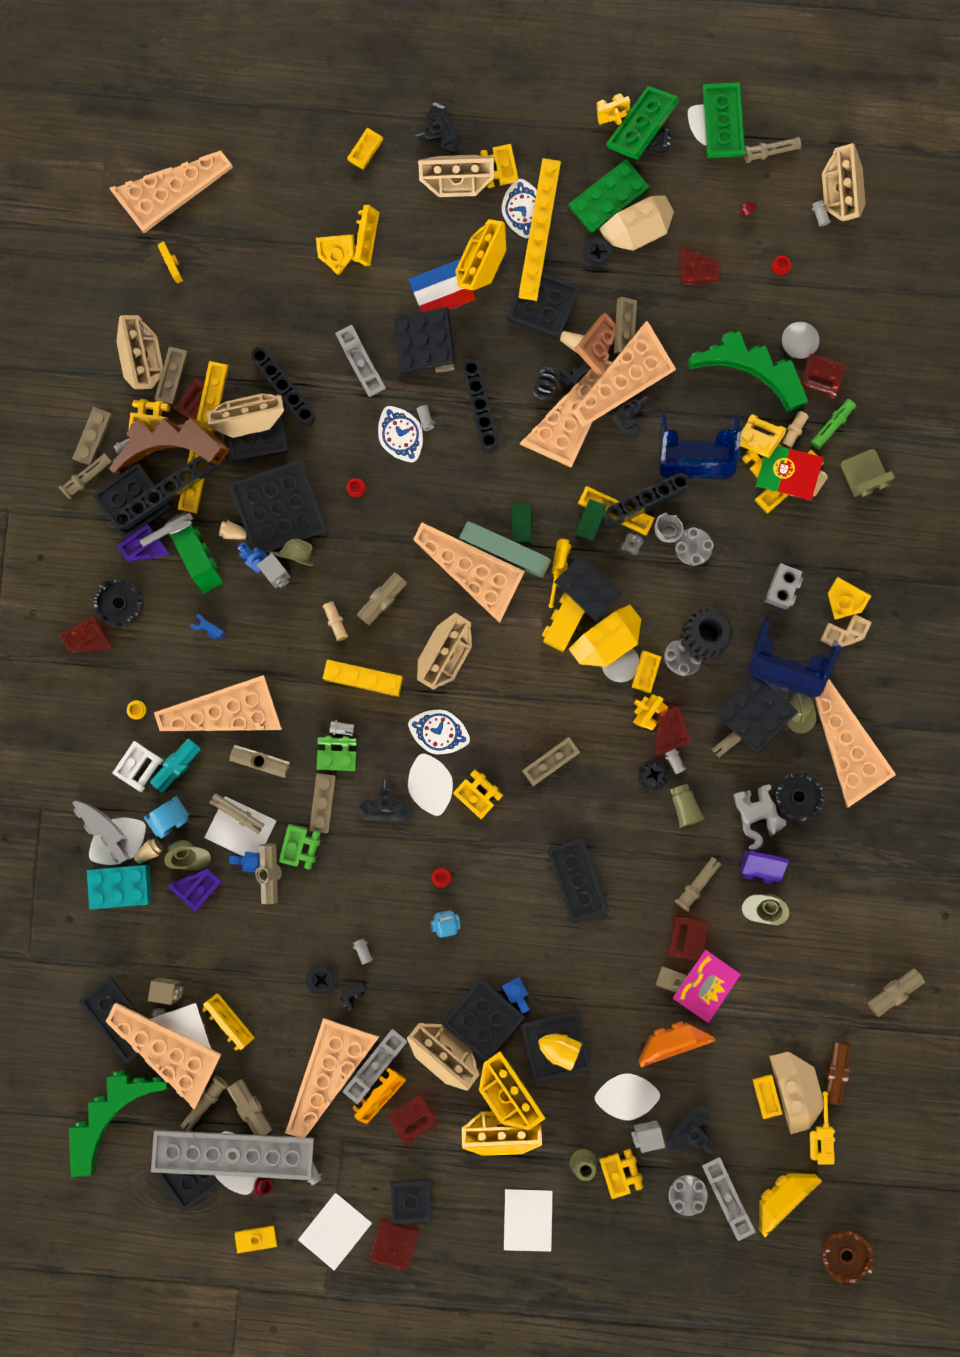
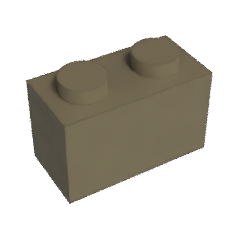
M160 977L152 980L148 1001L170 1005L179 1001L184 992V987L181 986L182 981Z

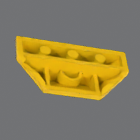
M489 219L470 238L455 270L459 288L476 290L492 283L506 252L504 222Z
M627 605L613 612L584 633L569 648V651L580 665L608 667L638 645L641 618L631 605Z
M501 1051L484 1062L479 1091L501 1124L530 1130L545 1119L533 1097Z
M493 1111L480 1112L467 1125L462 1127V1148L482 1156L524 1154L542 1146L541 1124H537L530 1130L500 1123Z
M787 1173L776 1180V1185L771 1190L767 1189L762 1194V1199L759 1201V1230L764 1237L822 1182L816 1174Z

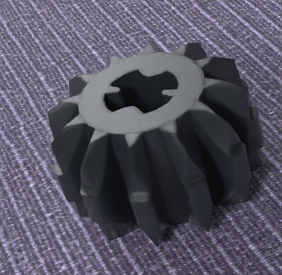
M549 367L541 368L533 392L535 397L548 401L552 398L559 375L558 371Z

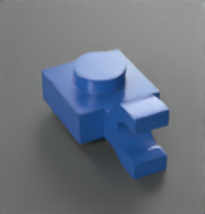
M242 542L238 546V549L241 551L239 555L247 566L258 573L260 568L257 564L268 555L258 547L252 550Z
M197 614L196 617L201 621L200 625L195 626L191 624L190 627L197 631L204 628L208 631L206 635L215 640L218 637L223 640L227 633Z
M245 851L244 857L230 856L229 864L243 865L242 871L256 873L257 868L260 867V853Z
M520 977L502 986L511 1004L516 1001L522 1013L529 1010L523 998L528 993Z

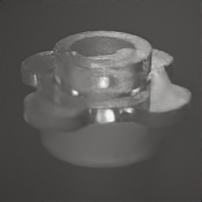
M628 533L626 541L621 545V548L624 551H630L633 555H637L639 547L644 541L641 537L638 538L632 533Z

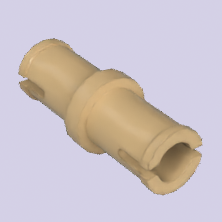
M798 411L792 425H789L787 428L788 432L781 442L782 447L792 449L797 437L802 434V428L806 420L809 418L806 413Z
M326 603L322 607L328 617V625L332 627L336 640L346 639L348 635L342 624L343 619L339 616L334 605L335 603Z

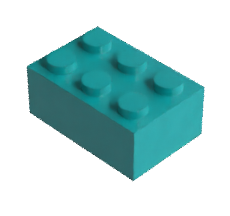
M150 865L87 870L89 910L153 903Z

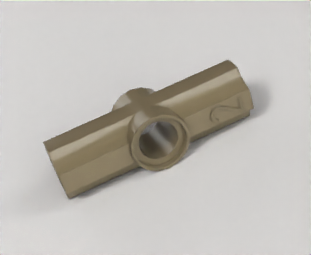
M394 572L382 587H378L373 592L369 601L363 606L357 616L370 626L382 611L384 612L390 607L396 595L400 593L407 582Z
M234 745L229 760L283 778L286 777L290 766L289 761ZM262 756L265 760L264 764L258 767L255 760L257 757Z
M260 844V867L257 868L255 875L257 881L261 883V904L278 903L277 880L282 875L281 868L277 864L276 844Z
M913 968L900 979L888 983L883 988V991L867 1002L872 1012L879 1017L894 1005L897 1006L906 1001L910 993L925 983L924 978Z
M243 1079L230 1085L227 1090L237 1105V1111L243 1121H247L254 1135H266L272 1131V1127L262 1112L261 1104L255 1096H252Z

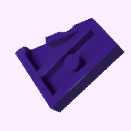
M148 524L117 545L128 562L170 555L159 539L142 547L139 540L154 533Z
M209 869L171 883L168 887L194 911H197L222 881Z

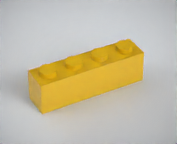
M563 593L559 601L562 603L560 609H555L551 617L554 620L551 627L546 626L542 634L545 637L544 643L564 652L584 613L565 593Z
M327 660L323 675L325 681L397 697L400 696L404 679L399 675Z

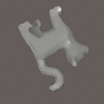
M770 784L758 788L759 802L752 803L750 801V790L733 795L736 807L741 813L743 831L746 836L755 840V843L749 846L751 851L759 850L763 844L761 835L751 830L752 823L766 819L769 836H772L775 832L780 831L786 826L785 819L777 814L776 805L768 793L771 790Z

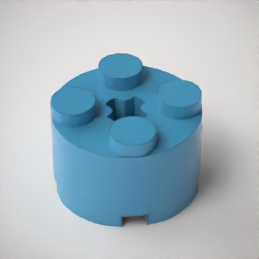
M176 796L149 813L144 819L156 837L163 838L173 831L171 827L174 825L178 828L189 821V813Z

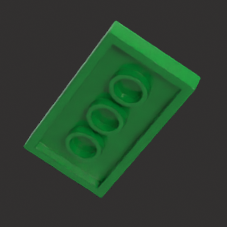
M740 82L703 84L702 97L707 158L744 156Z
M647 86L607 142L608 149L638 160L678 104V96Z
M626 159L571 201L568 207L592 235L614 215L624 210L646 193L650 186Z

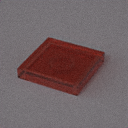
M381 1219L369 1260L408 1271L419 1230Z

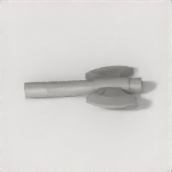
M182 512L170 519L163 528L139 541L142 547L168 533L173 534L185 529L192 524L191 520L193 518L190 513Z

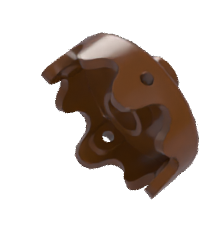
M839 1230L832 1233L823 1244L821 1254L823 1265L828 1273L839 1283H858L864 1275L870 1274L873 1271L872 1248L859 1233L852 1230ZM846 1250L851 1251V1258L849 1260H842V1253Z

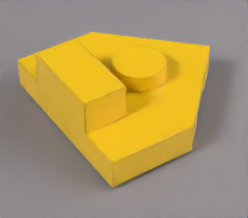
M354 235L316 238L318 258L325 262L337 275H340L355 255Z
M839 577L836 578L827 593L835 620L862 613L871 598V595Z

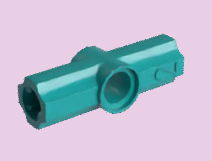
M188 738L176 753L171 754L162 765L163 768L150 783L161 793H164L173 781L187 770L188 764L199 753L201 748Z

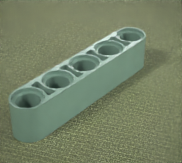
M468 521L459 537L460 541L541 578L544 577L551 562V559Z

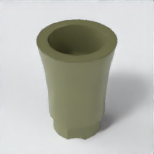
M688 784L670 790L680 828L705 820Z
M587 1149L577 1150L570 1158L572 1172L580 1180L589 1181L593 1179L597 1167L595 1155ZM584 1165H588V1168L585 1170L581 1168Z

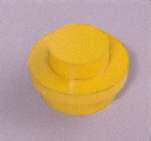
M132 701L127 706V714L132 719H141L146 714V706L141 701Z

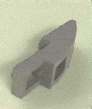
M74 801L73 805L75 808L73 810L85 822L83 825L85 830L89 834L92 833V835H102L100 838L104 845L109 846L112 850L110 854L115 862L119 861L120 864H124L131 860L121 844L127 839L121 829L100 810L84 802Z

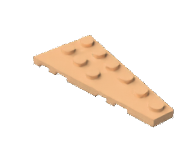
M218 151L200 157L199 160L190 163L185 162L181 166L170 167L146 175L143 179L134 182L131 180L125 182V185L114 186L109 189L141 231L145 233L231 170L233 166L225 155Z
M608 360L605 362V371L612 364V362ZM592 368L559 401L532 432L520 442V445L572 468L592 424L591 422L582 427L573 412L600 378Z
M421 523L414 541L500 623L525 571L429 525Z
M264 675L154 712L160 731L282 730Z
M830 679L813 689L812 692L847 807H850L896 774Z
M115 1003L106 1022L195 1110L222 1054Z
M323 1018L285 1132L286 1134L295 1137L307 1136L379 1036Z

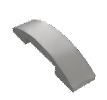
M350 325L336 332L335 334L367 395L371 397L386 389L353 326Z
M392 1029L342 1092L358 1104L407 1043V1040Z
M718 1157L702 1165L737 1241L756 1233L721 1158Z

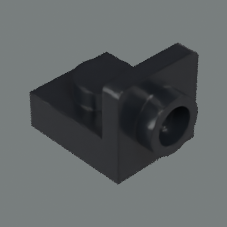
M665 129L664 133L657 132L644 151L664 154L666 147H670L671 136H668L669 129Z
M585 363L581 366L577 365L570 374L562 368L559 375L561 377L560 380L565 386L573 388L586 375L589 367Z
M364 981L341 992L340 1000L344 1008L348 1007L349 1011L352 1010L354 1006L350 997L356 999L364 995L363 991L367 989Z

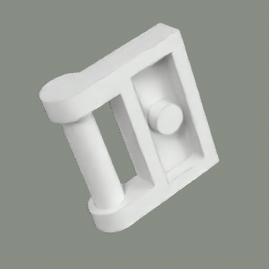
M134 741L112 774L138 791L143 792L145 789L144 785L158 764L161 765L163 759ZM150 758L152 761L139 781L133 780L146 759Z

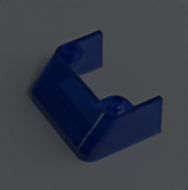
M662 414L659 435L660 474L665 478L679 473L685 474L688 478L727 479L732 477L736 472L741 438L738 414H734L732 430L720 431L716 435L715 442H678L677 432L667 429L666 414Z
M764 616L749 663L750 674L757 679L815 698L822 695L841 648L837 640L833 641L827 657L815 655L809 660L807 666L771 654L774 644L769 637L765 636L770 625V619Z

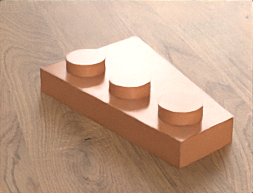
M606 313L598 318L574 348L599 377L604 374V365L609 357L608 351L615 337L616 324Z

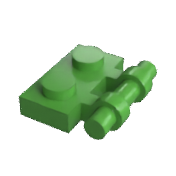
M330 735L318 737V745H325V751L317 750V770L356 771V752L349 751V746H356L357 738H349V736L333 738ZM332 745H342L343 750L332 751Z
M289 824L279 862L298 867L299 861L303 860L305 861L304 868L311 869L312 864L316 860L315 853L317 846L320 845L321 840L319 837L321 832L313 830L312 837L306 836L308 828ZM304 843L309 845L308 853L302 852Z

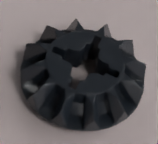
M594 238L585 244L583 256L586 263L592 267L601 268L612 259L613 249L607 240ZM596 247L599 249V252H603L599 259L596 255L592 254L595 253Z
M648 760L639 768V781L642 786L649 790L661 789L667 784L669 778L668 768L659 760ZM650 767L654 770V772L661 771V773L657 775V782L656 780H654V778L646 779V777L649 774H651Z
M326 964L313 966L306 975V985L315 995H327L334 990L337 984V974L332 967ZM327 973L328 975L326 976L325 981L328 984V986L324 983H321L318 986H316L317 981L319 980L317 978V975L323 976Z

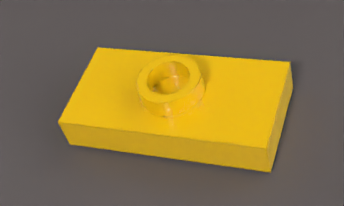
M367 128L347 157L348 161L364 170L382 143L383 137Z
M164 242L158 244V248L176 283L182 282L183 279L176 267L179 263L175 255L171 256Z
M642 651L632 688L651 693L661 656Z
M770 1074L752 1079L762 1118L767 1119L782 1115L773 1076Z
M275 1225L236 1231L237 1253L277 1247Z

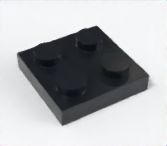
M430 1179L390 1182L392 1223L432 1221Z

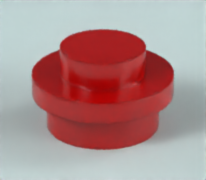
M785 256L776 257L772 263L773 271L779 275L788 273L791 268V262Z
M358 478L351 479L346 487L348 494L352 497L362 496L366 489L364 482Z
M438 868L432 874V881L437 887H446L451 881V874L445 868Z

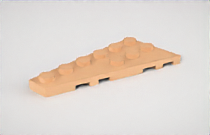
M648 321L642 325L573 410L582 427L676 370Z

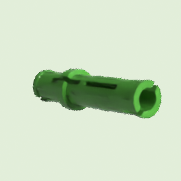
M847 399L838 411H834L833 417L816 437L811 440V444L820 450L836 429L847 421L846 418L856 408V404L852 400Z

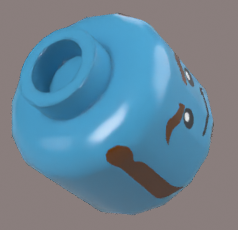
M451 910L437 912L434 915V920L431 921L432 932H436L440 938L455 935L460 929L458 914Z

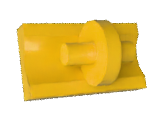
M621 93L615 95L611 103L607 104L605 100L596 103L597 117L600 125L612 121L620 125L622 123L621 118L627 116L630 111V99L628 96L624 98Z
M652 694L649 699L644 697L641 702L635 700L634 704L638 707L634 711L637 717L633 723L653 730L657 725V721L651 718L656 712L662 716L668 709L662 702L664 699Z

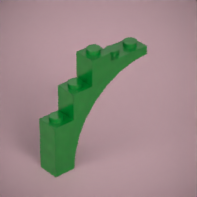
M731 331L724 334L719 343L720 346H711L708 348V351L703 353L697 351L690 355L691 357H689L687 362L690 370L702 366L721 365L734 367L756 376L774 391L787 413L804 407L808 402L792 360L787 362L781 360L773 365L766 345L763 347H759V345L754 346L747 351L740 331L736 333Z
M124 1070L113 1071V1074L107 1077L108 1099H106V1096H96L94 1100L88 1103L89 1124H87V1121H78L69 1128L71 1177L91 1176L96 1172V1156L100 1140L106 1127L119 1110L137 1097L151 1092L167 1090L170 1084L161 1076L152 1077V1080H145V1077H137L131 1081V1073L125 1074Z

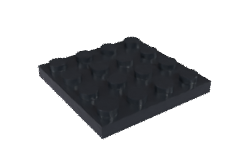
M301 459L229 484L252 549L258 547L264 553L284 547L286 542L291 539L304 540L327 531Z

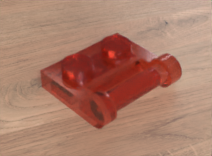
M809 354L800 381L803 388L808 387L830 394V397L835 398L846 365ZM809 375L833 382V387L808 380Z
M194 377L191 381L192 384L178 403L172 406L176 412L188 420L190 418L197 420L204 383ZM198 388L201 389L187 410H185L184 406Z
M673 916L672 922H674L670 948L667 949L666 955L698 961L704 951L709 923ZM685 924L687 929L683 951H677L681 926Z
M421 1094L387 1115L406 1146L411 1143L412 1139L430 1127L439 1125V1121ZM426 1115L428 1117L427 1121L407 1134L403 1130Z

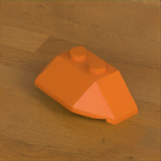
M683 1021L672 1024L673 1028L667 1030L660 1028L653 1031L654 1034L649 1036L638 1062L641 1067L715 1042V1038L688 1023H683Z

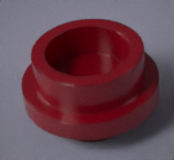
M752 201L742 204V209L739 210V213H742L743 217L757 211V203L752 204Z
M258 1177L253 1186L254 1192L258 1196L268 1195L273 1188L270 1178Z

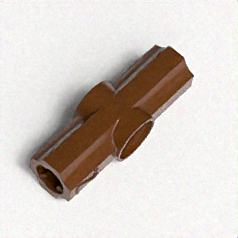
M834 1042L831 1060L827 1064L825 1091L828 1092V1102L832 1104L842 1105L844 1087L849 1080L850 1074L848 1064L852 1046L849 1044Z

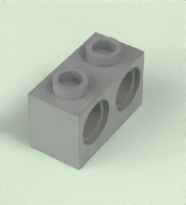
M273 553L257 564L275 588L284 587L289 582L288 579L291 578Z
M784 564L778 565L764 602L785 610L789 606H793L797 597L794 595L795 590L800 588L803 581L801 577L802 571ZM785 574L791 575L792 583L785 581ZM778 592L785 593V601L778 598Z
M656 1120L634 1125L635 1131L631 1132L633 1142L636 1148H640L642 1153L665 1148L661 1127Z

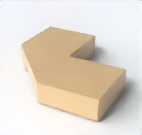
M854 614L846 631L828 623L820 641L836 649L864 640L872 622Z

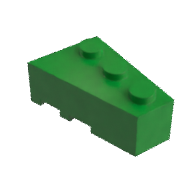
M190 524L185 529L170 534L191 578L203 594L223 584L216 570L218 567L213 557L210 558L208 555L210 553L209 548L205 542L202 543L200 540L203 537L198 528L194 529Z

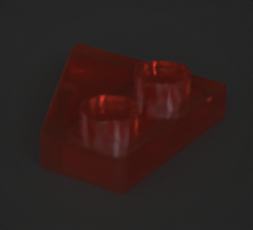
M679 246L681 284L719 281L717 260L710 257L707 258L698 252L693 253L686 250L685 247Z
M94 616L60 634L69 652L112 650Z
M678 706L659 712L654 750L656 755L691 742Z

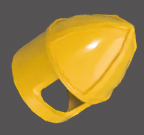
M560 1034L546 1035L538 1041L540 1050L553 1065L556 1064L567 1070H572L582 1045L581 1042L567 1037V1035Z

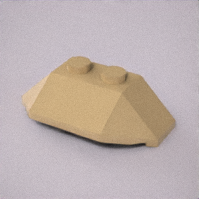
M851 143L835 148L832 157L822 172L824 203L827 205L825 207L826 211L841 221L860 217L866 204L863 167L855 144Z
M455 155L436 156L418 160L419 180L438 197L476 196L494 178L493 157Z
M650 196L618 212L599 230L612 247L615 246L634 251L667 234L674 210L666 196Z
M121 315L119 317L116 342L124 379L134 389H152L160 379L163 370L157 336L141 321L142 319L138 315Z
M262 393L226 401L213 410L206 412L208 427L232 438L269 430L284 412L280 395L274 396Z
M454 613L435 628L418 659V681L434 690L438 686L454 680L472 648L471 622Z
M419 1023L407 1037L415 1058L445 1084L469 1090L479 1076L473 1051L444 1025Z
M788 1051L769 1056L790 1134L809 1130L824 1108V1101L815 1068Z

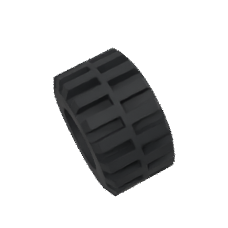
M703 608L694 612L681 628L680 638H683L681 644L686 646L684 650L691 652L690 656H697L698 660L704 658L705 661H708L711 658L715 659L731 644L730 641L733 639L731 634L733 627H729L731 622L730 620L726 621L725 614L720 615L719 610L712 611V608L707 610ZM699 627L709 629L714 636V642L704 640L699 633Z

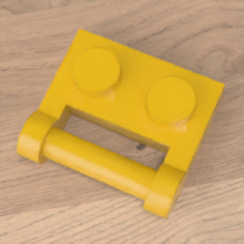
M752 414L735 441L737 445L769 458L784 437L786 428L765 422ZM757 426L769 432H772L775 435L774 437H771L762 432L754 430L753 428Z

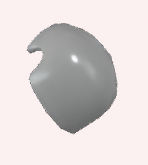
M667 513L660 515L654 526L656 536L661 541L668 543L678 541L684 531L683 523L676 515H668Z

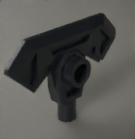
M433 103L427 117L435 122L426 126L422 133L416 134V140L420 142L426 139L429 142L442 139L440 148L454 154L460 141L446 107Z
M646 396L639 400L633 399L618 405L608 412L624 436L634 438L638 436L641 422L633 420V418L643 410L642 407L649 403V400Z
M383 780V789H380L376 804L366 799L357 808V812L363 819L407 821L415 811L405 800L395 805L393 790L390 789L391 780Z
M695 1106L667 1136V1151L683 1152L685 1141L699 1149L703 1148L708 1154L714 1150L700 1128V1125L710 1124L708 1106Z

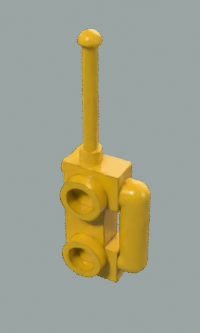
M566 539L557 541L551 573L554 574V581L568 566L567 556L570 553L571 545L569 540ZM554 581L550 604L548 605L549 608L554 607L553 603L557 586Z
M826 1091L822 1094L824 1096L823 1127H816V1131L810 1132V1157L814 1161L817 1160L818 1165L834 1164L835 1161L833 1143L835 1142V1137H833L835 1130L829 1127L828 1092ZM818 1140H820V1148H821L819 1151H818Z

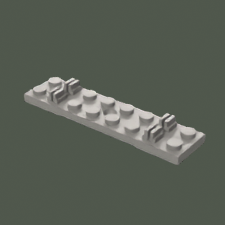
M155 1130L151 1172L311 1180L314 1138ZM230 1152L236 1153L235 1159L229 1157Z

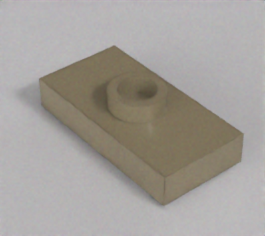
M661 966L655 985L677 993L688 975Z

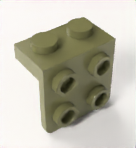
M874 449L844 460L840 464L854 497L862 495V497L873 493V489L878 487L880 490L891 485L890 482L895 478L892 471L885 472Z

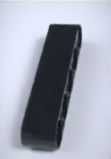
M263 347L254 348L251 357L255 366L275 392L282 397V401L299 423L305 427L311 426L315 422L312 408L268 351ZM259 355H265L262 361L256 360ZM271 369L277 370L274 375H268V371ZM281 384H288L285 390L279 389ZM293 398H298L299 402L297 404H290ZM304 413L311 414L308 419L304 420L301 418Z
M469 359L463 365V374L481 448L485 452H492L497 447V434L479 363L474 359ZM469 367H475L476 372L469 373L467 372V369ZM473 385H479L481 389L479 391H473L471 387ZM481 402L485 404V407L477 409L475 405ZM486 420L490 425L488 427H481L480 422ZM487 438H491L494 441V443L492 445H486L484 443V440Z
M682 473L676 474L609 506L603 517L605 525L616 527L681 496L689 485V478ZM675 482H680L683 487H678ZM659 490H664L667 495L660 494ZM642 498H648L650 503H645ZM625 506L633 507L634 511L627 510ZM609 514H615L617 519L610 518Z

